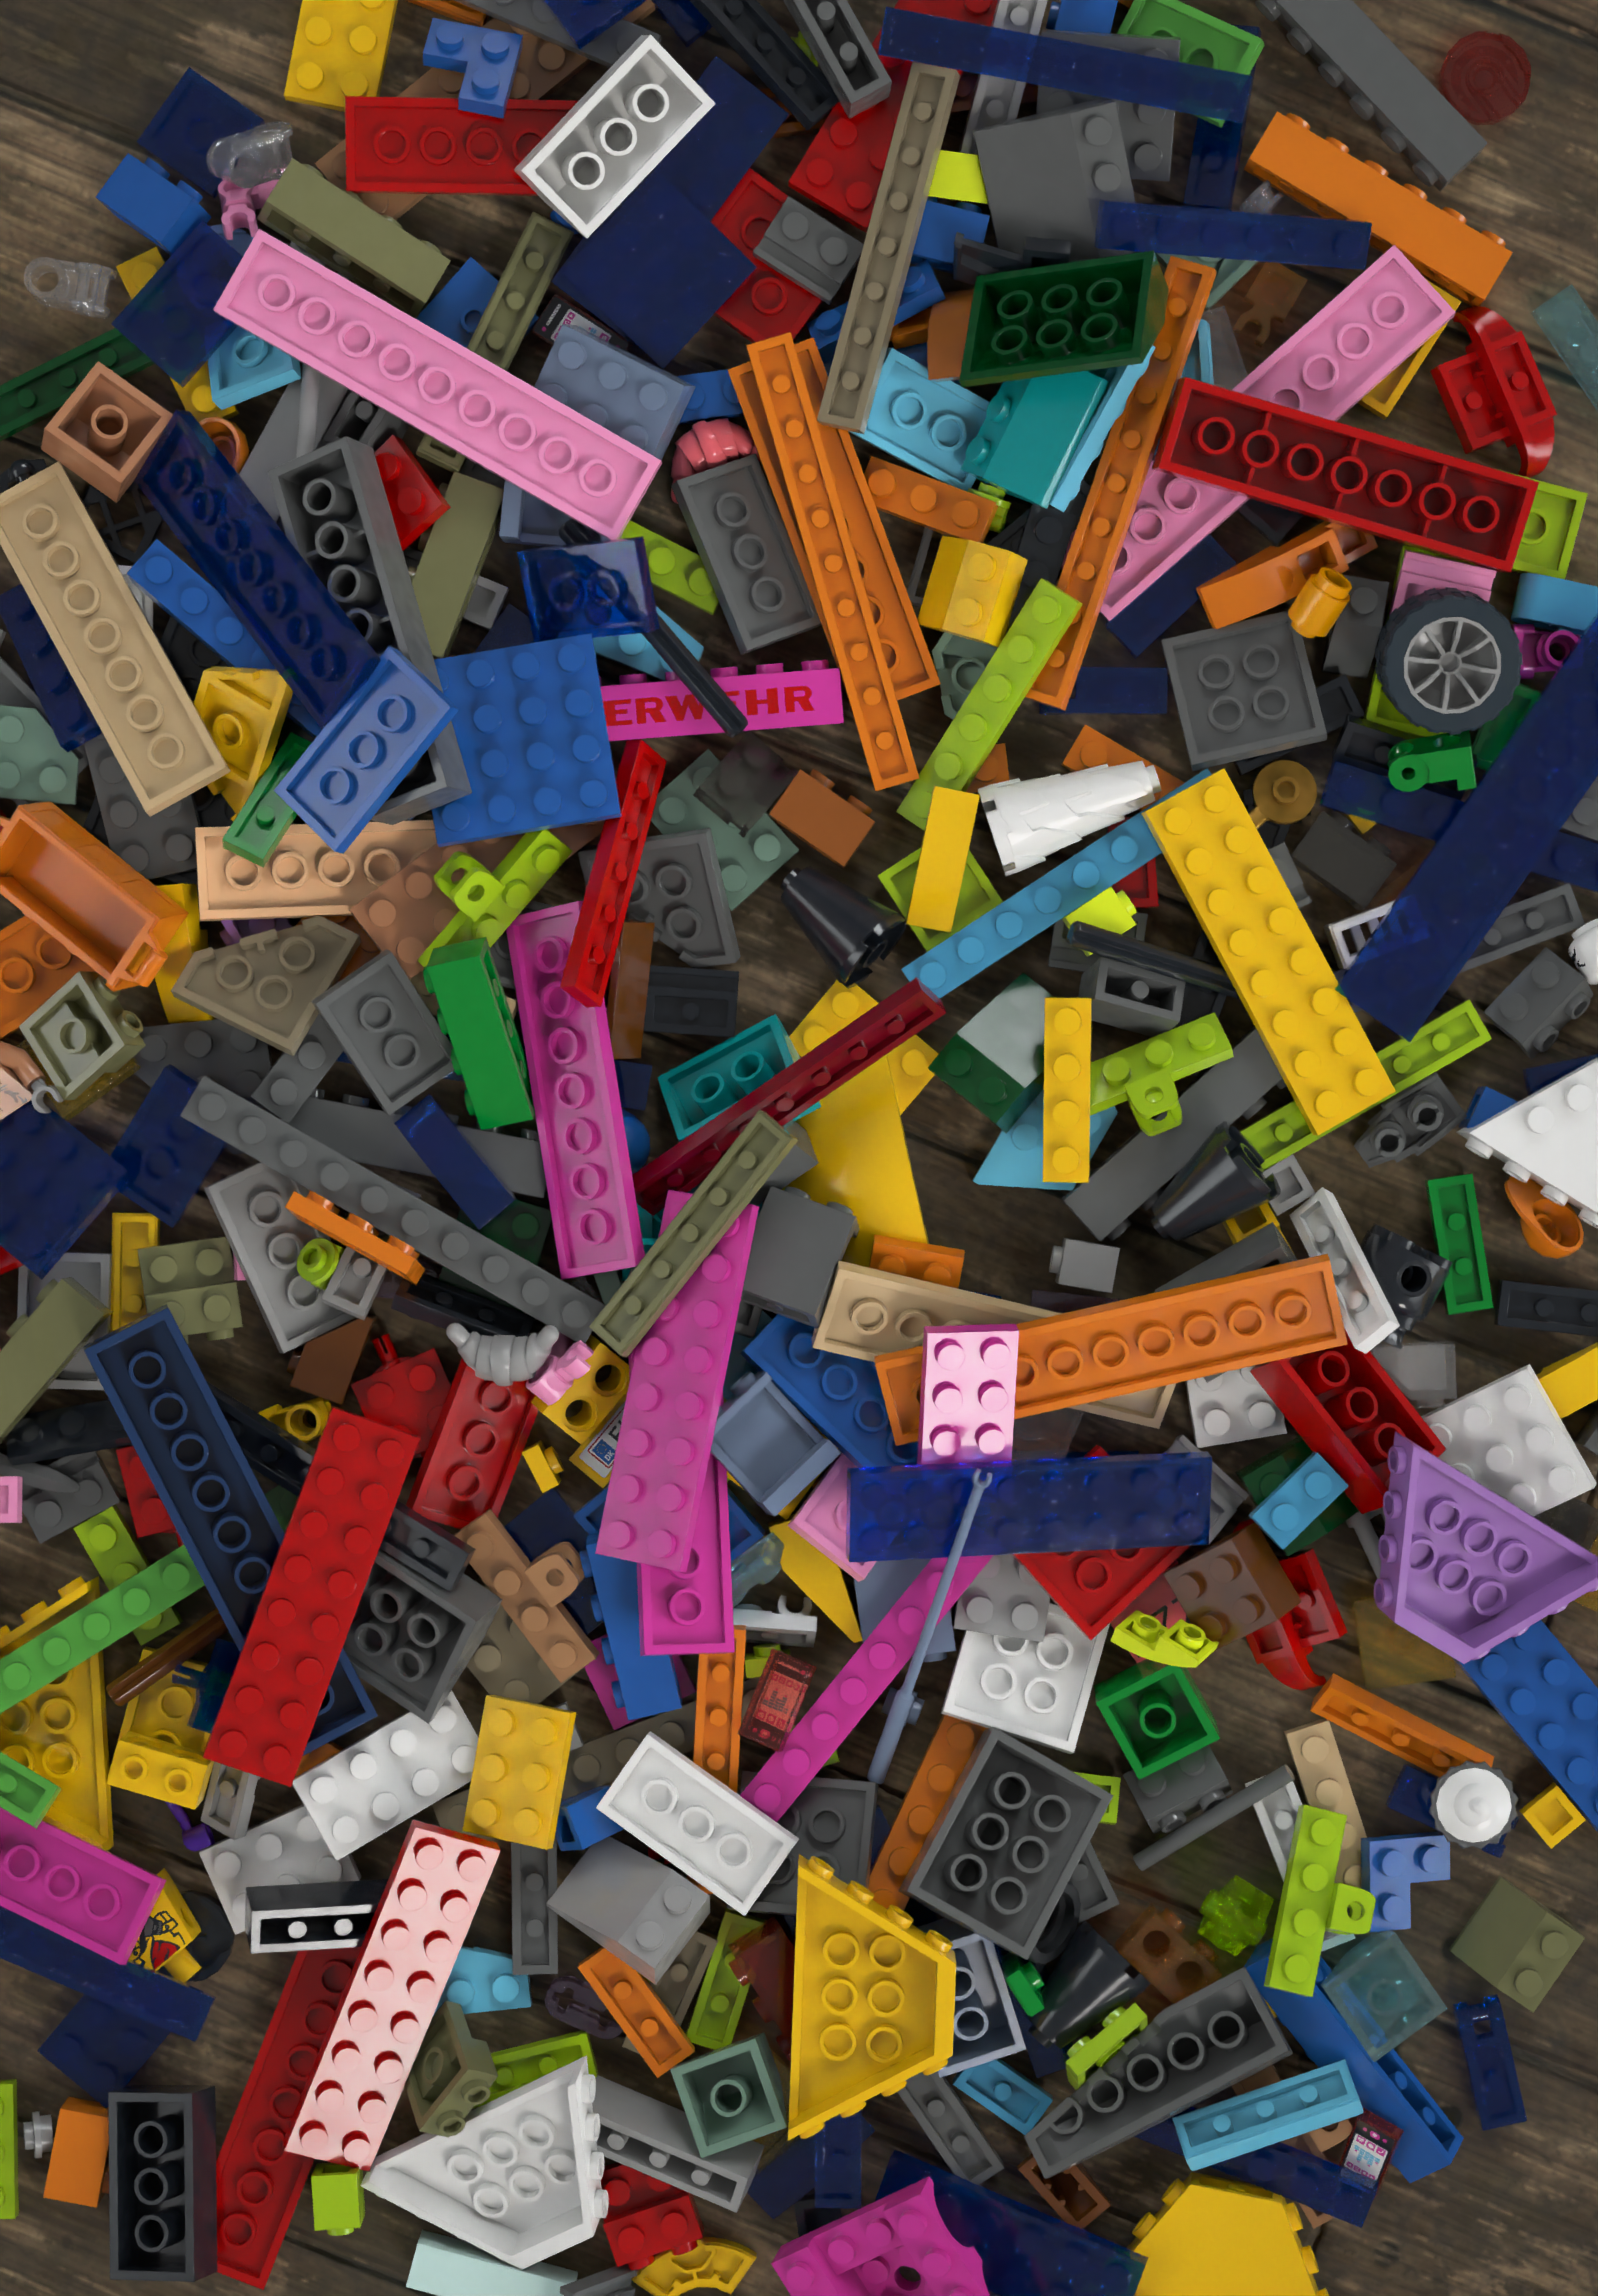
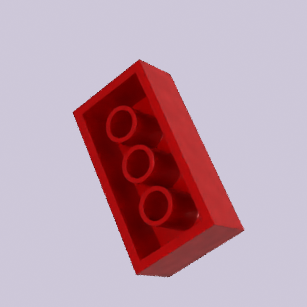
M1345 1330L1347 1345L1258 1364L1250 1372L1313 1452H1318L1349 1485L1344 1492L1361 1514L1382 1508L1384 1494L1386 1491H1389L1391 1473L1388 1468L1387 1458L1389 1449L1394 1445L1395 1431L1436 1457H1439L1447 1449L1372 1353L1369 1351L1365 1354L1355 1349Z

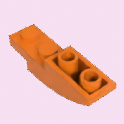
M1324 521L1279 547H1267L1196 587V590L1212 628L1219 629L1297 597L1312 574H1317L1322 567L1331 568L1340 574L1349 570V563L1376 549L1378 545L1372 534Z

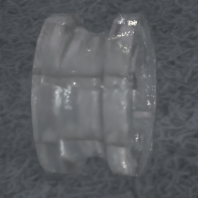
M1269 180L1259 186L1238 209L1240 212L1249 213L1251 220L1256 225L1284 197L1281 193L1275 194L1271 191L1272 183Z

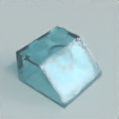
M1391 1930L1374 1932L1346 1952L1320 1985L1373 2062H1376L1447 2009L1400 1938Z

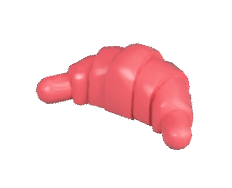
M728 418L715 419L709 422L701 420L693 424L692 429L675 442L676 450L672 460L671 477L673 478V483H675L677 480L739 459V457L744 458L756 454L759 462L761 460L750 431L730 422ZM671 489V499L674 503L678 504L674 492Z

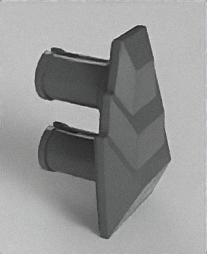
M1434 1072L1382 1103L1383 1109L1368 1121L1369 1128L1354 1144V1147L1369 1168L1393 1159L1397 1163L1414 1153L1419 1156L1448 1134L1467 1115L1438 1074Z

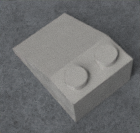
M607 1837L590 1846L546 1903L547 1907L655 1985L710 1914V1896L673 1869L611 1837Z

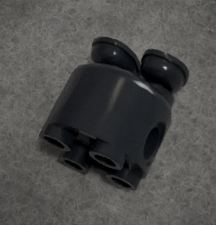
M1374 1223L1371 1230L1367 1231L1360 1247L1400 1324L1383 1341L1402 1350L1403 1345L1401 1343L1406 1331H1412L1416 1322L1423 1321L1428 1316L1450 1274L1449 1269L1453 1263Z

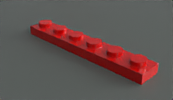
M642 739L626 741L616 778L622 817L606 819L604 822L560 988L586 1008L602 1006L667 762Z

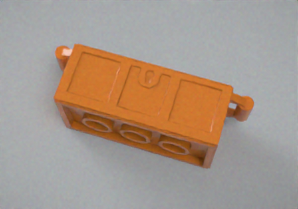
M51 801L19 805L10 819L0 816V825L3 827L0 832V894L19 908L30 920L36 922L62 943L68 951L78 956L107 980L105 985L114 992L139 985L149 987L168 958L164 949L189 913Z

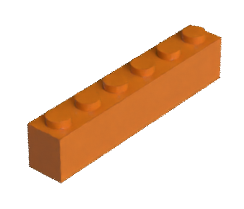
M1278 111L1276 112L1244 168L1245 171L1383 254L1395 245L1425 279L1470 306H1480L1513 253L1505 248L1506 243L1502 238L1486 230L1480 233L1466 225V218L1456 210L1449 207H1443L1441 210L1426 201L1427 195L1416 186L1407 183L1401 186L1387 177L1389 173L1381 165L1370 160H1365L1363 163L1348 154L1349 148L1341 141L1333 137L1323 139L1309 130L1310 125L1301 117L1292 113H1287L1285 116Z

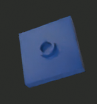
M470 257L416 319L467 348L499 281ZM536 314L534 315L524 338L539 322L540 319Z

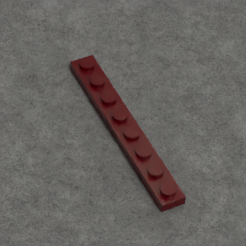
M917 977L633 1174L637 1204L654 1216L665 1208L668 1190L687 1193L705 1180L759 1110L765 1111L781 1126H784L943 1016L946 1010L941 999Z

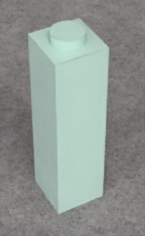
M422 2230L406 2287L437 2296H564L560 2294V2287L577 2281L578 2272L540 2261L521 2270L505 2261L499 2260L494 2255L469 2242Z

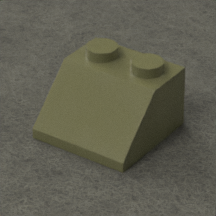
M1499 1876L1449 1950L1497 1989L1534 2013L1585 1937L1572 1924Z

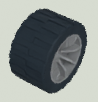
M1449 587L1440 590L1433 588L1425 590L1420 595L1411 596L1405 600L1403 605L1398 609L1395 608L1389 615V620L1385 626H1382L1381 632L1378 635L1380 638L1378 645L1375 647L1374 657L1377 663L1375 670L1386 697L1410 723L1437 734L1440 732L1449 733L1450 735L1461 734V732L1467 730L1474 731L1481 728L1486 722L1493 721L1500 715L1499 712L1506 705H1509L1514 697L1515 688L1519 686L1521 679L1520 667L1523 663L1522 653L1518 645L1520 642L1516 632L1511 629L1510 622L1489 602L1469 591L1463 592L1457 588Z

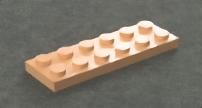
M411 820L402 821L394 825L369 822L344 854L334 852L307 824H291L264 868L223 848L222 839L230 826L196 827L195 844L199 921L301 918L319 915L322 917L353 916L349 909L437 843L434 821Z

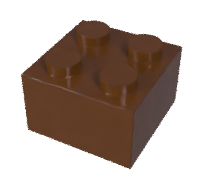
M1255 1522L1191 1554L1163 1574L1191 1624L1200 1627L1205 1632L1206 1638L1210 1641L1219 1642L1216 1650L1277 1621L1302 1602Z

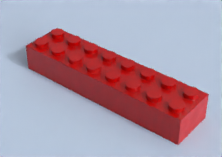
M1188 377L1180 378L1177 381L1152 465V470L1466 563L1494 569L1497 572L1512 571L1539 485L1537 481Z

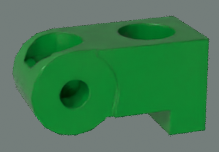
M1469 730L1463 731L1461 734L1450 735L1445 733L1404 740L1395 744L1388 754V777L1391 784L1403 792H1412L1420 789L1425 783L1457 779L1458 791L1477 788Z

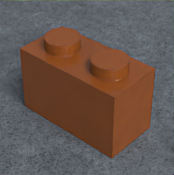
M800 769L769 813V817L844 869L875 824V821L868 817L873 810L852 795L846 801L831 791L835 783L817 770L813 769L808 775Z

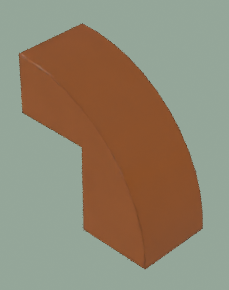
M974 289L943 292L946 298L932 305L927 341L928 380L940 382L960 379Z

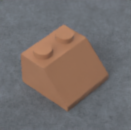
M98 361L44 428L41 450L117 503L147 464L171 424L174 415Z

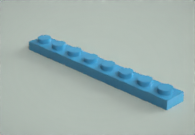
M1208 768L1203 770L902 968L901 970L910 982L917 977L939 999L1161 854L1162 851L1141 813L1211 775Z

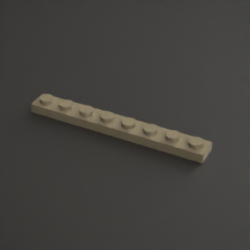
M912 62L817 421L821 425L860 434L865 433L958 87L960 75L957 70Z
M768 1676L743 1679L741 1731L748 1727ZM696 1698L683 1702L680 1709L637 1720L617 1730H612L586 1740L583 1746L570 1751L561 1801L615 1781L650 1731L681 1754L692 1751ZM470 1786L453 1792L432 1804L440 1827L471 1836L477 1835L462 1831Z

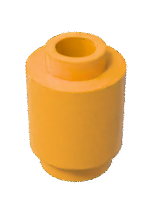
M1322 567L1317 574H1312L1288 610V616L1292 620L1291 626L1293 629L1307 638H1314L1315 636L1325 637L1350 600L1349 592L1352 589L1350 581L1339 572L1327 567Z

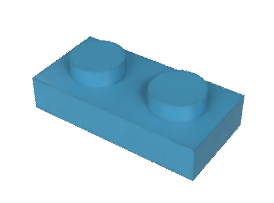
M1313 1452L1249 1516L1280 1549L1284 1550L1349 1485L1318 1452Z
M1000 2058L960 2071L952 2080L954 2086L1024 2135L1034 2128L1053 2101L1050 2093Z

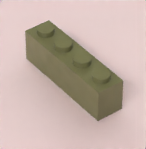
M293 158L257 217V220L413 318L417 317L451 261L443 256L441 251L432 243L418 240L404 231L402 226L392 217L378 214L364 205L361 198L355 193L345 189L341 190L324 179L321 172L309 164H301Z
M455 471L450 483L442 482L439 487L440 493L451 508L436 520L433 526H430L421 534L418 544V550L423 552L417 568L410 566L408 569L434 660L447 658L451 653L500 523L504 489Z
M72 1277L63 1278L60 1282L52 1279L36 1297V1300L41 1304L32 1315L28 1317L25 1313L22 1314L6 1332L11 1339L0 1351V1444L112 1313L109 1308Z

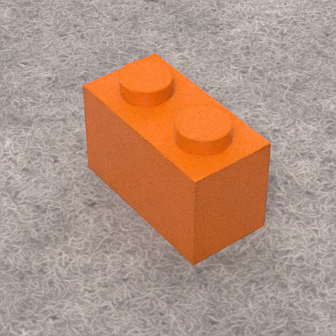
M68 2097L59 2111L43 2198L97 2208L104 2195L109 2194L108 2104Z

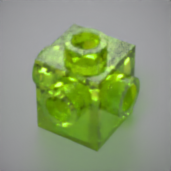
M1235 1875L1219 1892L1212 1889L1204 1899L1199 1910L1204 1917L1197 1933L1210 1940L1217 1948L1227 1951L1235 1957L1247 1945L1250 1944L1254 1947L1262 1939L1268 1926L1265 1921L1274 1899L1238 1875Z

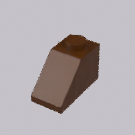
M368 1313L365 1320L356 1318L306 1342L304 1349L296 1347L287 1368V1373L294 1375L290 1386L342 1405L347 1398L377 1316Z

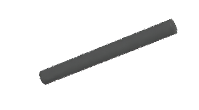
M1284 1764L1133 1855L1136 1865L1141 1871H1144L1294 1781L1295 1778L1292 1771Z

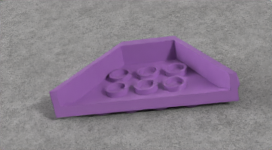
M1395 1431L1394 1445L1389 1449L1387 1458L1388 1468L1391 1473L1389 1491H1386L1383 1497V1510L1386 1516L1384 1535L1380 1537L1378 1552L1381 1559L1380 1579H1377L1374 1585V1599L1377 1607L1394 1623L1465 1664L1470 1660L1484 1657L1491 1648L1506 1639L1522 1635L1532 1624L1544 1617L1563 1611L1570 1602L1587 1592L1598 1590L1597 1555Z

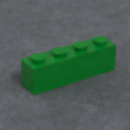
M482 937L433 948L428 964L423 969L424 981L430 994L435 993L440 1007L437 1010L439 1027L444 1035L449 1034L453 1049H451V1061L455 1073L463 1075L467 1087L464 1097L469 1114L471 1116L476 1115L481 1130L534 1119L535 1109L527 1060L487 938Z

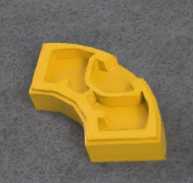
M703 2237L696 2240L698 2246L688 2253L674 2256L671 2249L654 2254L655 2261L644 2268L638 2269L637 2276L632 2277L631 2280L653 2296H679L681 2293L697 2287L717 2288L732 2294L756 2260L757 2253L734 2241L715 2237Z

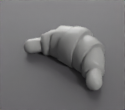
M452 1323L446 1329L448 1338L458 1347L459 1354L465 1363L475 1371V1376L484 1380L494 1381L498 1386H509L514 1381L534 1378L537 1370L543 1366L550 1355L552 1346L559 1337L558 1329L552 1325L545 1326L539 1334L531 1333L529 1337H515V1335L481 1336L478 1332L473 1331L469 1333L459 1323Z

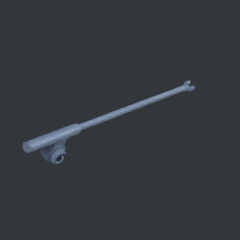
M979 1468L973 1473L972 1482L974 1487L904 1683L899 1690L891 1687L881 1712L887 1714L888 1717L867 1774V1779L870 1782L884 1783L903 1727L907 1723L916 1725L925 1700L918 1698V1692L913 1691L983 1490L992 1482V1473L987 1474L985 1481L979 1479L981 1473Z

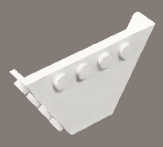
M1597 1057L1475 1127L1462 1128L1456 1133L1467 1139L1466 1148L1485 1159H1489L1491 1155L1506 1163L1503 1170L1507 1174L1524 1183H1527L1529 1178L1543 1186L1540 1193L1544 1197L1560 1206H1565L1567 1202L1581 1210L1578 1215L1581 1220L1598 1229Z
M587 2055L470 2111L465 2118V2128L457 2135L448 2138L424 2133L375 2157L370 2171L366 2172L360 2186L521 2270L592 2238L600 2218H606L609 2196L608 2191L602 2190L601 2179L604 2173V2154L597 2151L596 2142L600 2133V2117L598 2113H593L592 2103L595 2098L596 2080L595 2076L588 2072Z

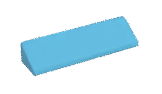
M1344 2059L1172 2119L1185 2160L1190 2170L1195 2171L1360 2115L1364 2110Z

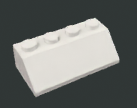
M651 34L641 35L516 166L514 171L547 205L580 234L588 238L716 103Z

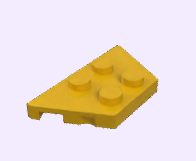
M213 666L203 671L194 705L231 771L211 782L207 787L213 795L219 793L223 795L236 813L231 818L232 821L235 820L271 764L299 673L294 670Z

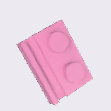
M1405 549L1389 615L1395 608L1398 609L1403 605L1405 600L1411 596L1420 595L1425 590L1433 588L1436 590L1445 589V587L1457 588L1459 591H1469L1477 594L1480 598L1489 602L1492 592L1491 587L1497 571L1479 565Z

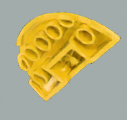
M886 1054L821 1099L820 1104L822 1107L795 1121L807 1131L819 1163L785 1186L794 1187L810 1195V1200L823 1205H827L829 1201L837 1202L853 1211L852 1215L857 1217L860 1230L856 1238L851 1237L842 1261L869 1267L874 1235L929 1244Z

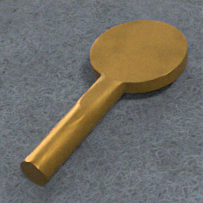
M1279 760L1268 764L1259 772L1252 788L1255 807L1248 813L1256 829H1259L1267 820L1276 824L1286 825L1296 823L1309 814L1317 798V786L1314 777L1306 767L1294 761Z

